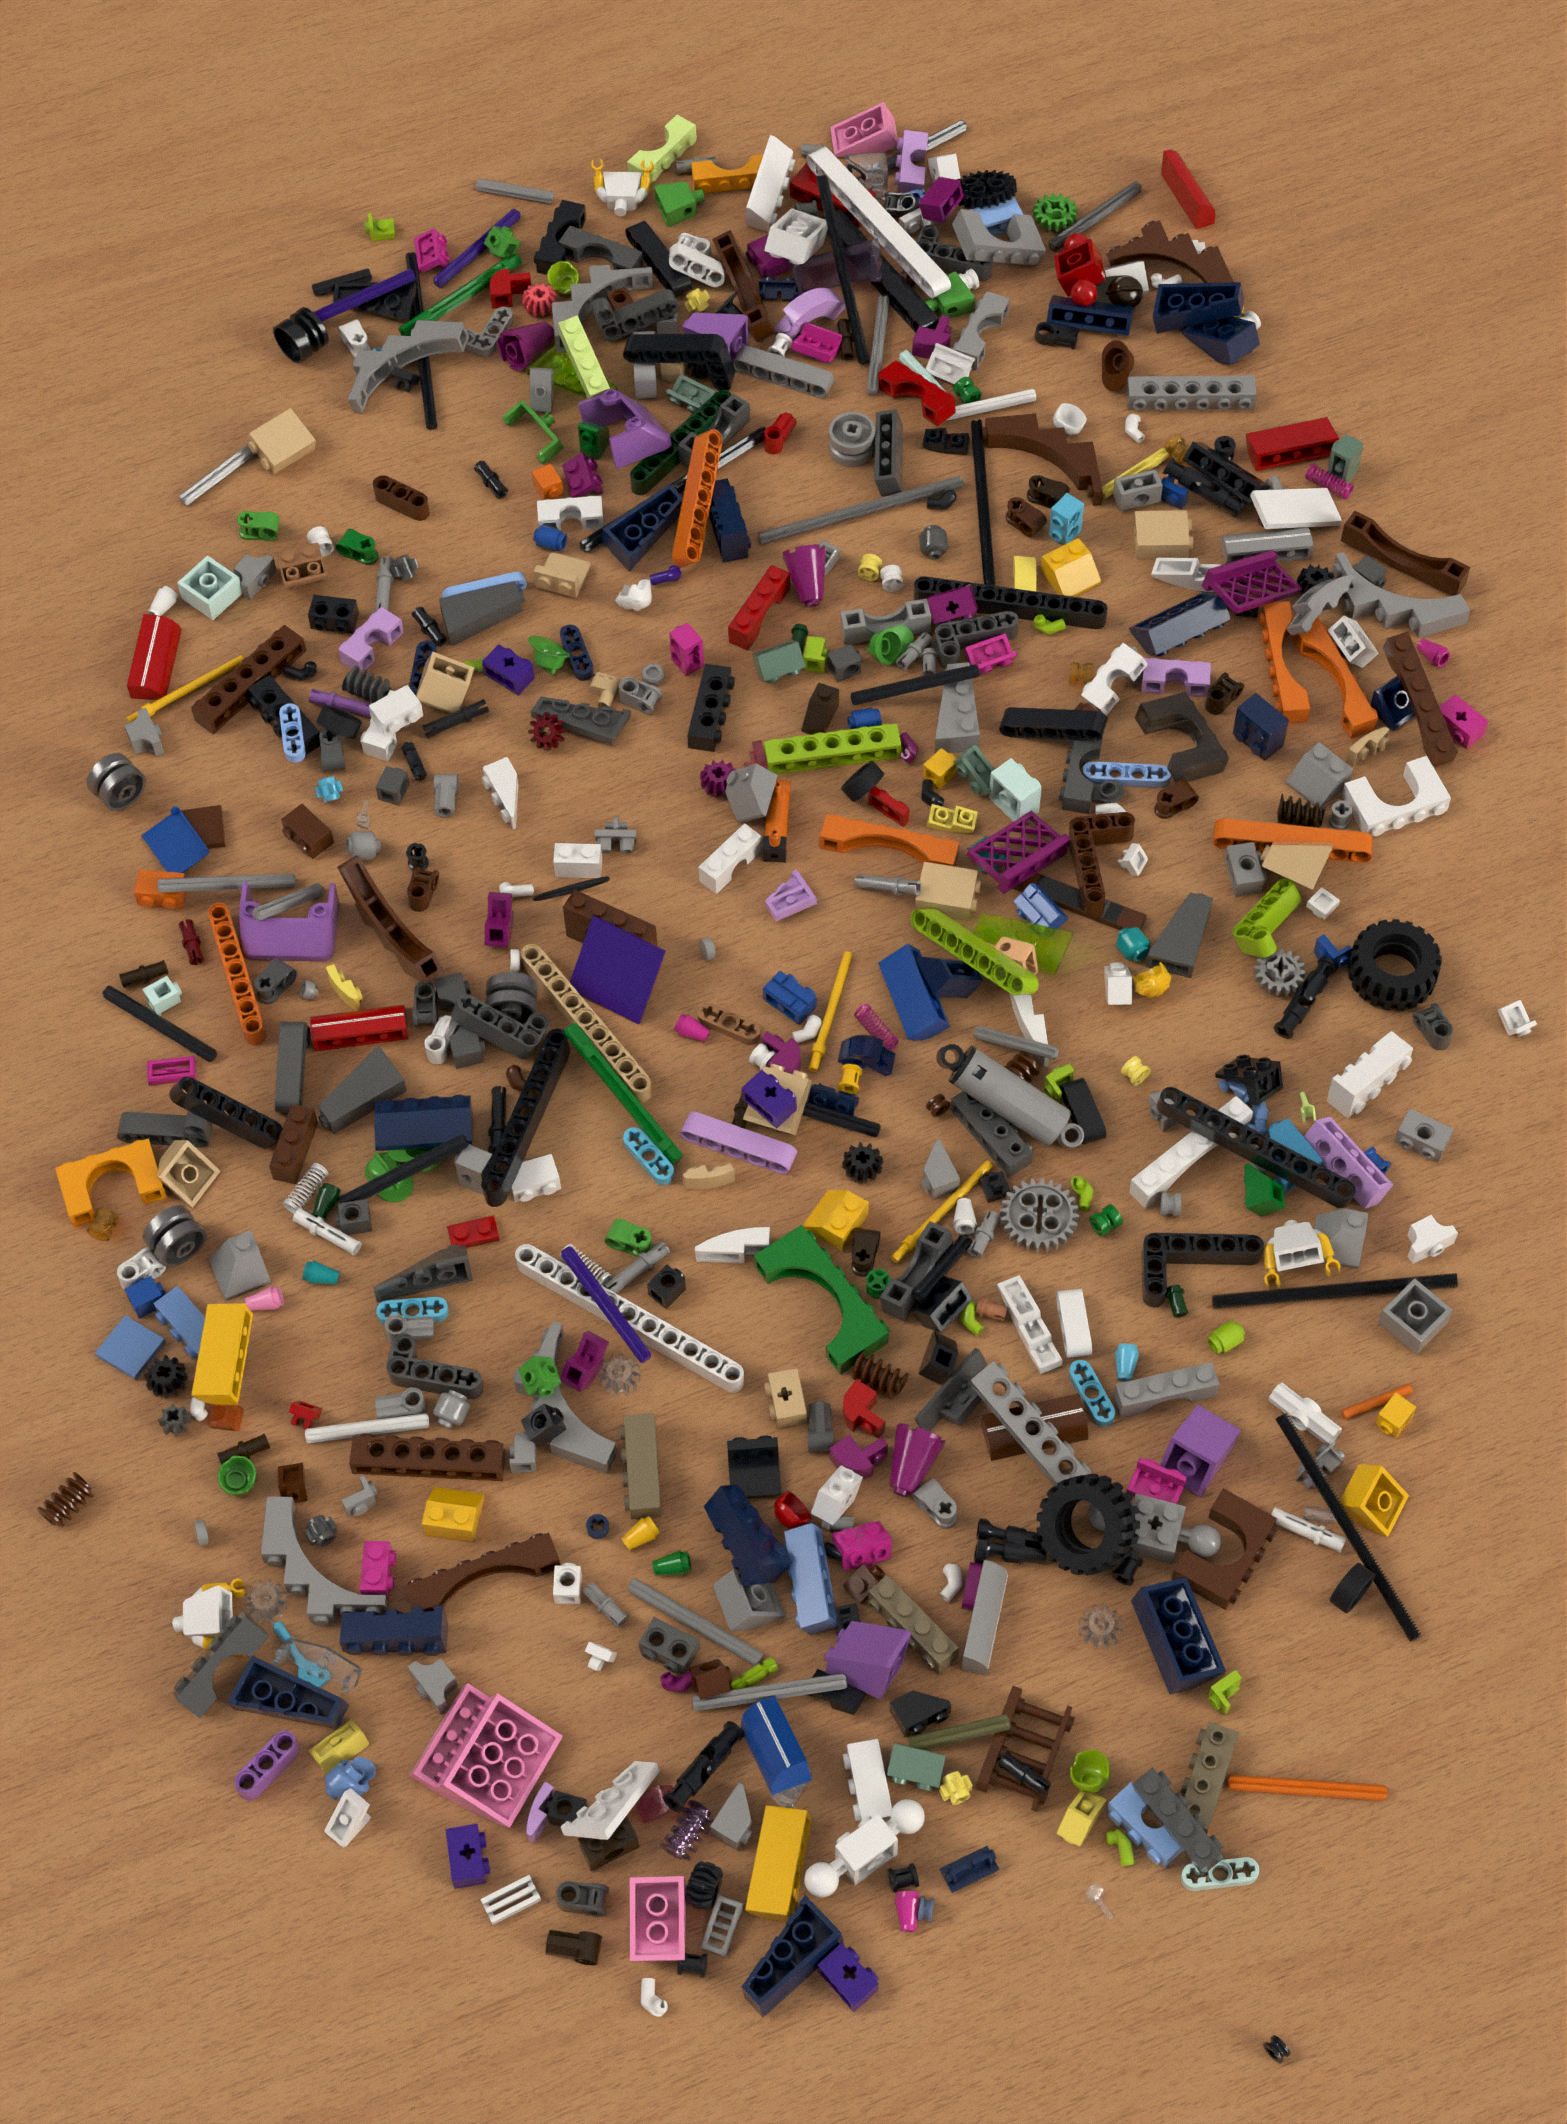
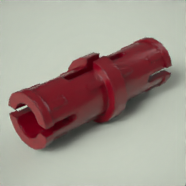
M186 919L187 927L184 921L179 923L183 936L182 945L187 950L189 963L197 965L196 958H198L199 964L204 961L199 946L201 941L199 936L196 935L193 921Z

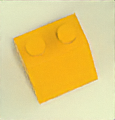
M1079 538L1042 556L1041 573L1059 595L1075 597L1101 584L1091 552Z
M827 1190L802 1226L806 1231L810 1230L815 1237L843 1252L854 1237L856 1227L860 1228L868 1217L869 1202L848 1190Z
M1358 1464L1340 1499V1504H1343L1341 1507L1344 1506L1343 1509H1346L1344 1512H1348L1346 1515L1349 1514L1350 1520L1383 1537H1388L1409 1495L1382 1465Z
M434 1487L427 1499L422 1519L424 1535L475 1543L485 1495L483 1493Z

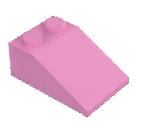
M884 102L830 127L834 155L836 157L881 154L898 145L895 119Z
M684 1876L630 1878V1962L685 1960L686 1881Z

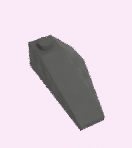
M465 1244L450 1245L446 1249L439 1250L376 1285L373 1289L377 1302L473 1281Z

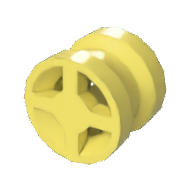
M874 554L863 555L861 565L858 568L859 577L866 581L877 580L879 570L882 567L881 558Z
M1138 1056L1128 1060L1121 1069V1074L1124 1077H1129L1130 1082L1134 1086L1141 1084L1151 1072L1147 1065L1143 1066L1141 1064V1059Z

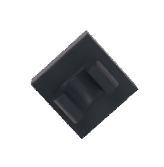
M394 367L392 375L397 377L394 381L395 388L399 389L401 383L405 382L404 391L409 392L412 387L411 383L418 385L420 377L415 373L398 367Z
M1003 1171L990 1173L988 1176L980 1178L979 1183L988 1203L1005 1198L1006 1193L1011 1192Z
M856 1603L836 1607L839 1625L835 1627L837 1636L842 1628L847 1629L851 1621L861 1622Z

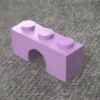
M904 130L903 137H899L897 150H901L900 155L897 154L896 167H899V172L895 173L894 184L898 185L897 193L923 189L925 167L916 166L912 161L924 162L928 133Z
M380 607L370 615L369 619L361 627L355 630L354 634L347 641L341 644L338 649L341 663L350 669L358 666L359 672L363 669L367 670L375 662L373 648L369 645L374 642H382L390 647L404 633L402 620L383 607Z
M1144 658L1148 665L1142 671L1141 693L1163 694L1166 683L1179 681L1186 688V696L1207 697L1210 687L1211 663Z

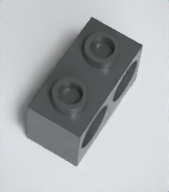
M653 1617L639 1641V1649L641 1655L651 1662L657 1660L663 1663L664 1667L672 1673L677 1674L680 1672L686 1674L700 1650V1642L691 1635ZM656 1638L662 1639L664 1641L659 1646H653L650 1644L651 1641ZM677 1650H683L686 1652V1655L682 1658H676L673 1656V1653Z

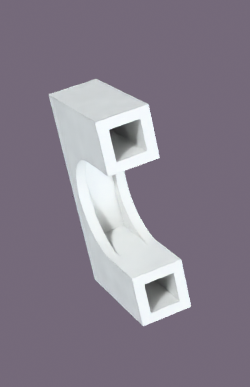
M1427 756L1406 762L1403 776L1415 797L1409 804L1393 806L1382 802L1374 793L1366 777L1344 784L1342 797L1344 801H1347L1352 806L1351 814L1362 832L1369 833L1371 836H1379L1385 831L1400 829L1406 824L1420 822L1427 817L1441 815L1448 810L1451 797Z

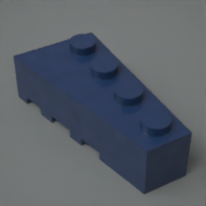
M443 1605L434 1606V1611L428 1612L423 1611L422 1607L412 1608L410 1613L390 1609L385 1611L383 1615H378L375 1611L342 1613L340 1632L342 1651L349 1655L372 1652V1654L380 1656L387 1655L388 1652H397L403 1656H410L413 1653L437 1656L439 1653H446L448 1621Z

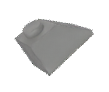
M940 1139L934 1143L923 1169V1179H921L923 1190L925 1193L929 1192L933 1200L955 1192L960 1185V1178Z
M740 1782L710 1826L711 1835L737 1851L742 1844L746 1846L753 1835L744 1785Z

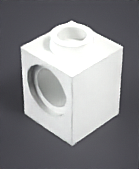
M563 1563L561 1566H555L554 1603L581 1604V1567L573 1563ZM566 1579L574 1581L570 1586H563L561 1584Z

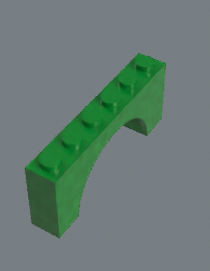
M800 1225L754 1255V1267L768 1284L782 1278H804L825 1288L836 1300L843 1320L838 1334L826 1346V1357L840 1375L855 1365L863 1351H866L865 1358L888 1344L890 1331L883 1320L879 1321L870 1303H864L860 1298V1292L857 1287L847 1282L843 1270L839 1266L835 1267L831 1262V1256L828 1251L818 1246L817 1239L810 1230L806 1231Z

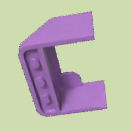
M608 389L602 394L578 403L582 422H592L606 426L621 419L627 421L625 423L626 432L609 438L616 469L664 451L672 444L669 433L643 405L615 389Z
M243 882L239 908L240 941L243 956L249 960L266 961L279 959L281 961L322 962L329 960L334 955L340 905L335 883H330L328 903L312 905L308 912V918L268 917L257 921L252 916L253 909L260 906V904L253 901L248 882Z

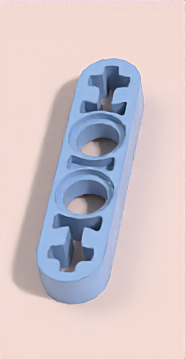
M512 572L448 587L442 592V597L516 581L518 590L522 589L523 591L527 587V582L522 572Z
M1093 761L1084 765L1082 775L1096 784L1115 780L1123 786L1163 788L1170 782L1171 771L1165 765ZM1090 771H1095V775H1091ZM1111 771H1119L1121 776L1114 778L1109 773ZM1141 772L1144 777L1136 779L1132 776V773ZM1158 774H1162L1163 779H1160Z

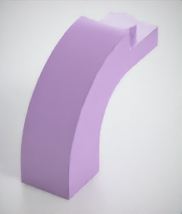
M829 288L809 290L795 298L783 309L786 314L774 329L778 333L788 335L793 340L802 330L805 322L808 323L822 316L835 320L846 307L844 300Z

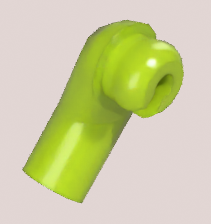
M1074 1176L1071 1179V1186L1080 1197L1078 1209L1089 1211L1094 1190L1084 1178Z
M972 1300L960 1312V1322L975 1336H978L984 1327L975 1320L977 1303Z
M1120 1829L1108 1831L1106 1833L1107 1844L1117 1845L1119 1848L1121 1866L1133 1865L1134 1858L1131 1841Z

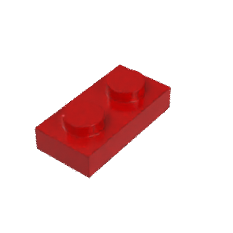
M876 786L868 792L869 805L902 827L909 822V808L905 803L898 802L887 791L880 790Z
M494 1215L447 1226L451 1245L465 1244L466 1248L500 1241Z

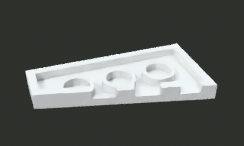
M642 1761L633 1762L612 1781L613 1787L600 1791L595 1796L596 1802L589 1808L583 1806L576 1813L578 1817L572 1823L566 1821L561 1826L563 1835L608 1840L660 1772L658 1764Z

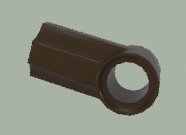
M550 1930L547 1936L545 1953L546 1955L570 1958L584 1965H597L602 1936L587 1931L575 1934Z

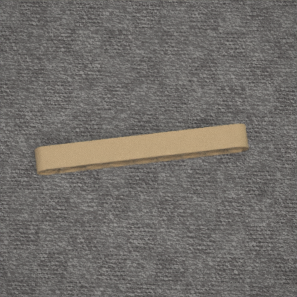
M536 944L525 945L521 951L524 970L537 982L538 987L570 1025L578 1024L640 1103L647 1102L652 1095L649 1076L545 952ZM625 1070L631 1071L629 1073H623V1071ZM637 1087H645L641 1090L636 1089Z

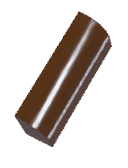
M1080 1394L1035 1403L1042 1412L1040 1417L1046 1423L1049 1421L1058 1431L1056 1436L1062 1443L1066 1441L1070 1444L1088 1440L1087 1420ZM1020 1406L1009 1409L1010 1413L1015 1416H1019L1022 1412ZM993 1413L982 1415L981 1427L991 1461L1026 1453ZM1032 1422L1026 1424V1432L1030 1435H1037V1425ZM1044 1442L1042 1450L1054 1446L1050 1442Z

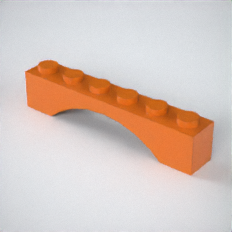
M1273 602L1263 605L1262 612L1258 613L1259 626H1263L1261 638L1262 643H1266L1267 647L1265 648V660L1270 663V666H1268L1269 679H1273L1271 691L1272 696L1276 697L1277 700L1275 702V709L1289 719L1288 723L1308 722L1310 705L1307 691L1290 675L1282 657L1281 647L1289 635L1286 628L1293 620L1290 602Z
M1317 617L1308 632L1292 635L1293 642L1302 656L1321 665L1336 681L1343 699L1341 724L1349 738L1352 739L1375 731L1378 721L1377 711L1370 706L1367 694L1360 689L1356 676L1351 674L1346 659L1341 657L1335 641L1331 640L1326 625H1323Z
M826 814L819 836L820 849L844 853L861 847L879 846L902 851L914 857L922 864L929 862L954 867L959 856L960 842L952 839L937 838L929 834L914 833L906 829H895L883 824L877 825L859 819L844 818L840 815Z

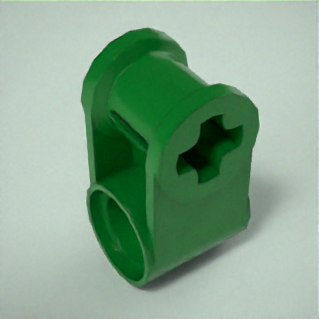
M347 529L335 545L336 550L342 556L354 559L365 565H372L379 558V554L375 549L374 539L353 529Z

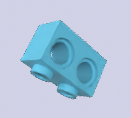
M1066 493L1051 508L1049 536L1055 542L1065 545L1082 531L1084 503Z

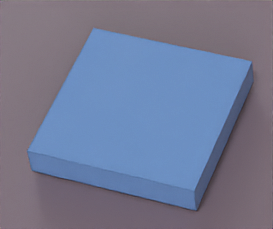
M125 1315L95 1352V1355L136 1381L166 1341L161 1336Z

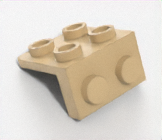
M551 553L544 566L536 565L535 567L536 588L577 598L590 570V563L558 553Z

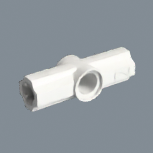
M1284 1383L1278 1384L1268 1398V1401L1285 1414L1288 1413L1287 1416H1290L1288 1419L1291 1418L1290 1422L1293 1421L1292 1424L1301 1431L1307 1430L1328 1446L1336 1440L1342 1430L1339 1425L1321 1412L1317 1403L1310 1398L1303 1399Z

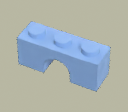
M1130 1782L1109 1802L1107 1808L1108 1817L1115 1825H1122L1128 1831L1127 1835L1134 1844H1141L1148 1851L1147 1856L1152 1862L1157 1865L1160 1863L1166 1868L1182 1850L1163 1826L1154 1829L1144 1824L1141 1815L1148 1807L1134 1791L1132 1782Z

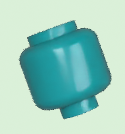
M1126 927L1118 933L1116 948L1126 960L1138 962L1148 955L1150 941L1140 928Z

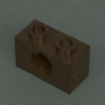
M627 1815L608 1840L578 1838L580 1849L591 1871L640 1848L638 1837Z

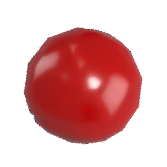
M787 1491L775 1501L774 1513L776 1519L784 1527L791 1530L804 1526L811 1520L808 1509L792 1492Z

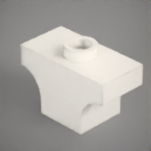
M1430 1215L1410 1226L1407 1236L1413 1245H1411L1407 1257L1412 1264L1430 1255L1435 1257L1442 1253L1444 1248L1454 1244L1458 1232L1453 1225L1442 1226Z

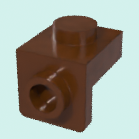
M862 1564L843 1586L858 1604H863L868 1599V1591L884 1578L885 1572L876 1564Z

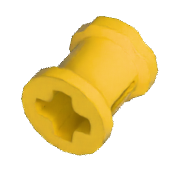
M844 1064L842 1066L843 1076L838 1084V1090L857 1094L859 1091L858 1080L862 1075V1068L855 1064Z

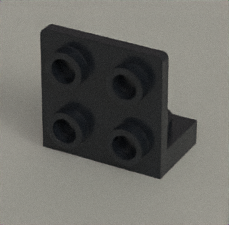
M1239 1055L1235 1060L1225 1064L1223 1068L1215 1072L1216 1078L1247 1082L1249 1105L1258 1106L1283 1088L1280 1061H1273L1267 1057L1258 1059L1251 1058L1250 1055Z

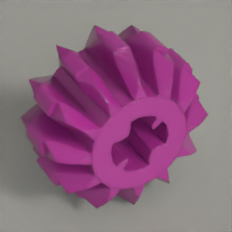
M722 759L720 763H716L713 760L711 765L705 764L704 770L700 773V782L702 789H705L707 795L714 793L715 798L719 794L726 797L727 777L731 771L736 770L731 762L725 764Z

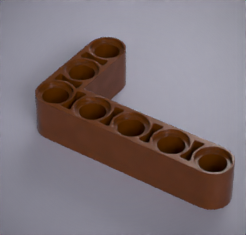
M1117 812L1080 816L1071 819L1069 822L1070 850L1083 910L1087 916H1101L1105 906V890L1095 845L1123 843L1132 840L1134 837L1135 818L1131 813Z

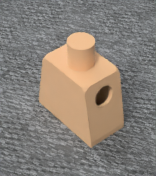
M1001 937L996 945L988 943L1035 976L1038 973L1033 944L1008 937Z

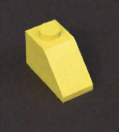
M1080 1791L1068 1807L1056 1834L1063 1837L1066 1842L1080 1847L1089 1835L1107 1799L1096 1793Z

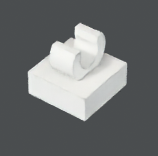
M1132 843L1128 850H1123L1124 858L1118 859L1117 862L1121 868H1127L1131 876H1139L1148 858L1140 844Z
M1321 887L1307 901L1306 907L1312 910V914L1325 920L1339 905L1340 900Z
M588 1642L585 1652L593 1655L588 1663V1667L596 1671H601L604 1661L614 1662L617 1652L595 1642Z

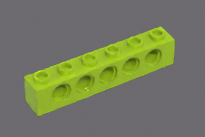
M897 723L882 724L873 727H860L858 729L771 739L764 741V756L767 770L779 775L901 758V741Z

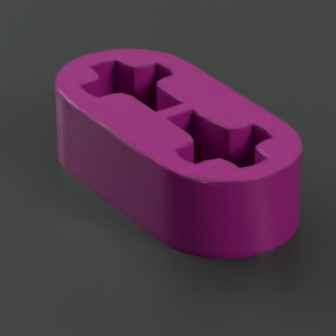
M970 1562L961 1609L971 1611L974 1609L983 1564Z

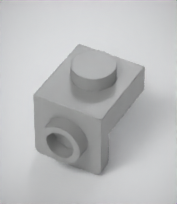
M364 1475L359 1477L364 1490L342 1500L349 1518L360 1516L366 1513L369 1508L377 1505L374 1496L378 1492L372 1480L367 1482Z

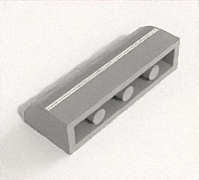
M1308 527L1220 536V545L1225 564L1272 550L1278 555L1276 562L1311 559L1314 547Z
M987 1560L983 1562L962 1663V1671L985 1676L988 1675L1008 1581L1007 1570Z

